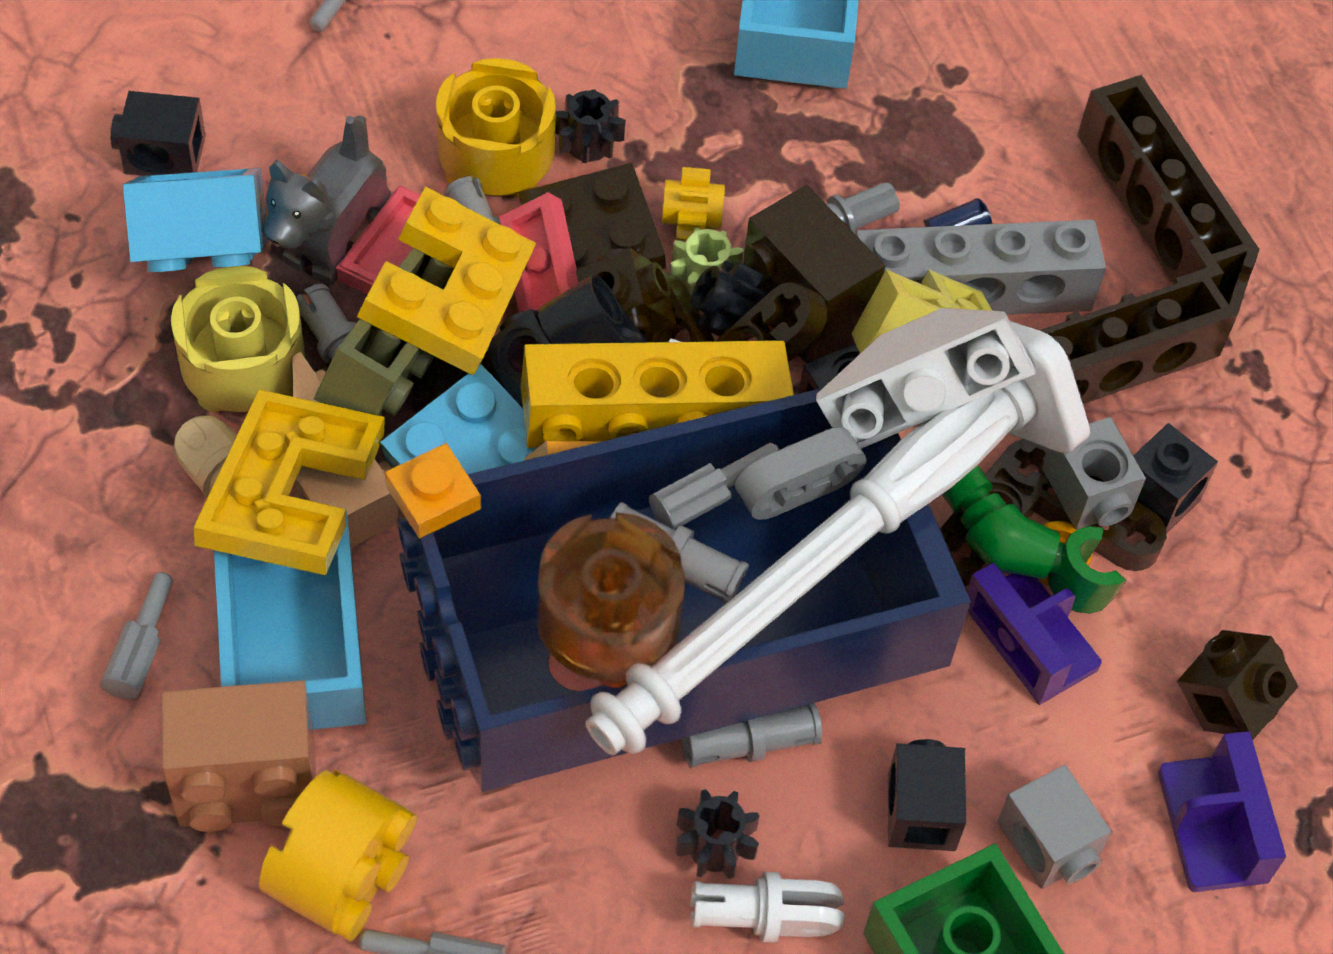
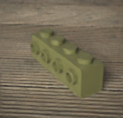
M415 248L411 250L399 266V268L413 273L443 290L454 268ZM359 319L337 348L314 396V400L319 403L381 416L384 411L395 416L414 385L407 378L412 374L421 379L435 356Z

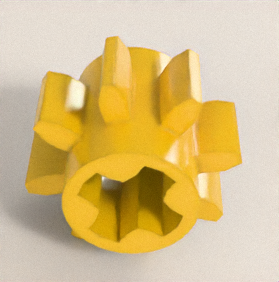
M682 167L681 181L665 180L662 224L677 225V240H687L694 233V228L699 227L700 230L705 228L721 229L725 185L710 183L711 169Z

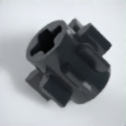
M594 89L578 92L574 96L567 94L565 96V111H556L555 134L559 135V151L561 153L569 152L574 158L582 161V163L597 161L604 156L609 159L612 158L613 142L625 140L626 120L618 117L619 101L617 99L610 101L604 94Z
M725 260L721 269L717 266L707 268L697 280L691 298L693 307L704 312L697 324L698 327L718 337L722 336L767 295L765 291L757 288L763 274L740 261L733 264Z
M706 789L701 790L699 805L695 812L688 808H680L678 811L677 826L687 833H683L677 838L675 852L677 856L691 854L692 859L697 864L696 876L700 878L708 870L712 872L723 871L729 879L734 878L736 862L739 856L747 860H755L759 843L748 835L753 834L757 830L760 816L758 812L744 813L742 807L737 803L738 792L733 791L728 797H712ZM716 829L724 831L718 839L711 838Z

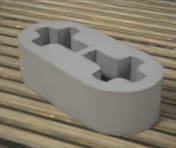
M835 427L753 462L738 476L735 482V489L753 518L757 520L768 519L845 486L864 469L867 462L866 456L849 430L844 427Z

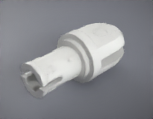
M763 872L761 878L755 880L754 885L713 884L694 881L691 890L690 907H695V910L691 911L690 919L692 927L753 928L754 935H759L761 942L776 943L779 936L820 937L837 932L844 924L845 914L835 908L845 904L841 890L832 883L817 880L781 879L779 872Z

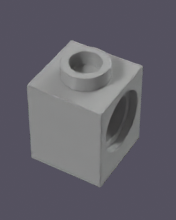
M1111 417L1089 423L1090 435L1088 439L1074 451L1060 453L1049 449L1042 467L1075 530L1099 523L1101 526H1110L1125 519L1132 513L1146 480ZM1089 476L1098 477L1102 479L1104 482L1096 481L1090 478Z
M1066 764L1009 793L997 820V823L1042 889L1062 878L1065 879L1067 884H1072L1091 874L1102 863L1099 856L1112 833Z

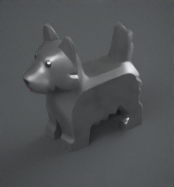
M360 115L346 117L343 141L329 147L307 176L292 172L278 160H275L269 167L271 181L266 195L269 214L262 229L264 236L275 246L285 248L283 253V262L301 272L307 266L308 258L313 264V279L330 286L337 280L336 267L346 256L347 243L356 234L368 210L371 209L368 215L370 224L391 197V191L386 185L387 167L383 165V161L369 150L366 118Z

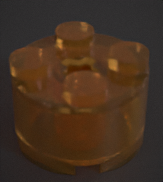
M616 512L615 519L592 520L591 514L576 518L559 529L543 550L538 575V632L551 655L564 667L578 675L598 680L601 684L608 687H621L627 685L626 672L633 664L643 663L651 667L673 649L681 628L685 594V575L681 564V555L676 543L658 525L631 513Z

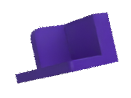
M994 563L972 575L967 590L971 601L968 609L969 615L1039 705L1099 670L1102 663L1100 657L1068 618L1076 598L1070 589H1064L1051 596L1037 578L1013 573L1005 577Z
M1250 731L1224 734L1214 753L1209 758L1163 763L1158 771V776L1188 888L1192 892L1269 884L1285 860L1286 853Z

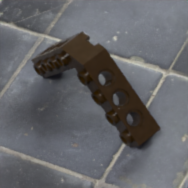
M1142 75L1091 90L1077 136L1169 276L1173 285L1138 297L1130 293L1122 296L1118 304L1083 316L1078 311L1067 315L1065 322L1039 330L1055 339L1065 351L1082 404L1219 357L1239 313L1244 293L1260 250Z

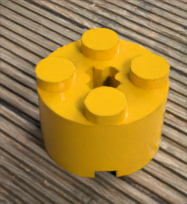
M482 59L471 63L472 70L456 78L455 72L452 73L439 88L436 98L439 160L449 184L459 178L471 176L472 179L476 177L480 180L484 195H511L519 197L518 192L537 188L538 182L547 174L553 163L555 154V96L550 86L547 89L538 80V73L528 65L510 59Z
M335 769L333 773L325 770L308 784L283 820L282 824L291 830L286 839L283 852L270 845L260 872V891L333 934L352 941L358 936L367 922L372 910L370 901L378 889L381 888L386 892H390L402 877L409 861V855L400 851V849L413 832L418 815L347 774H343Z

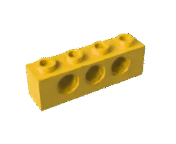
M784 341L525 344L521 395L527 448H537L546 441L603 442L794 395Z

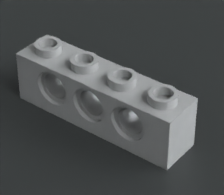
M1095 220L857 230L856 236L886 266L885 271L887 269L921 284L928 269L981 291L992 311H1005L1006 315L1092 311L1106 270Z

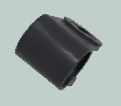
M590 275L538 309L541 326L552 344L648 343L645 336L622 309L611 288L597 275Z

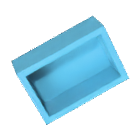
M743 0L734 75L847 89L855 44L859 0Z
M261 168L139 176L123 184L130 262L147 261L148 272L186 269V265L191 264L190 260H194L195 257L211 256L212 267L248 265L250 260L253 259V255L260 253L268 241L262 232L266 221Z
M347 509L346 528L326 576L214 550L221 687L305 680L313 730L367 724Z

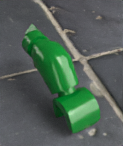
M978 465L942 494L954 512L963 511L964 514L961 516L960 521L968 531L965 540L987 565L994 563L1003 572L1045 579L1048 575V585L1053 595L1067 588L1075 595L1076 598L1071 608L1075 612L1091 614L1102 611L1115 598L1126 582V579L1116 570L1107 573L1098 572L1085 563L1102 540L1103 528L1092 526L1080 528L1069 535L1065 543L1059 542V532L1025 517L1015 504L1006 505L998 493L990 495L989 492L993 485Z

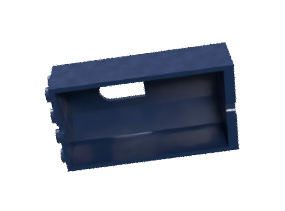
M823 388L467 474L481 495V509L420 539L406 517L397 519V528L403 553L399 554L401 568L409 593L417 592L421 610L417 611V618L423 642L419 643V648L428 681L436 680L441 699L437 700V709L446 740L454 738L462 770H470L481 792L628 753L621 749L615 755L608 754L595 742L585 724L586 720L593 715L590 707L592 697L599 692H607L614 696L618 695L628 686L626 679L583 691L571 690L559 684L552 676L548 666L551 654L559 645L568 640L664 615L675 645H677L725 604L722 603V600L675 577L670 582H667L656 576L657 568L612 546L603 545L601 540L612 514L622 502L627 504L629 508L657 521L649 504V496L711 463L715 470L718 468L722 469L768 443L775 444L781 450L823 431L832 429L816 401L817 393ZM896 433L861 448L867 462L856 478L833 492L780 515L762 520L753 518L738 495L734 485L728 489L732 494L730 500L682 526L694 531L693 539L740 562L744 561L749 564L744 580L737 592L738 594L850 501L852 485L865 478L901 441V438ZM929 503L903 520L897 530L888 534L877 532L682 697L679 700L681 714L678 721L665 724L655 720L644 730L646 736L645 748L949 667L971 601Z

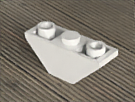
M941 308L880 335L817 393L816 401L832 428H846L859 447L864 448L934 418L944 410L955 409L1035 374V366L1005 311Z

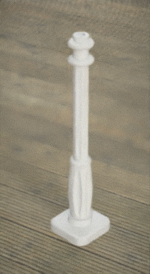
M1010 321L1035 366V374L955 409L944 410L934 418L919 424L865 478L852 485L850 501L650 667L637 662L628 666L625 677L628 686L616 696L607 692H599L591 699L590 707L593 715L586 720L585 724L595 742L610 755H615L621 749L631 754L643 751L646 744L644 730L655 720L665 724L678 721L681 714L679 700L873 535L877 532L888 534L897 530L903 520L953 487L973 470L1007 433L1060 453H1069L1079 447L1088 439L1090 427L1069 359L1060 344L1042 331Z

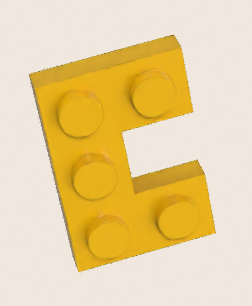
M425 186L398 240L454 268L444 290L413 273L385 261L357 317L474 376L536 243L517 234L511 228L500 225L461 205L456 200L445 197Z
M259 389L193 527L194 546L326 576L346 528V509L291 497L289 494L302 466L366 480L380 447V442L384 437L385 417Z

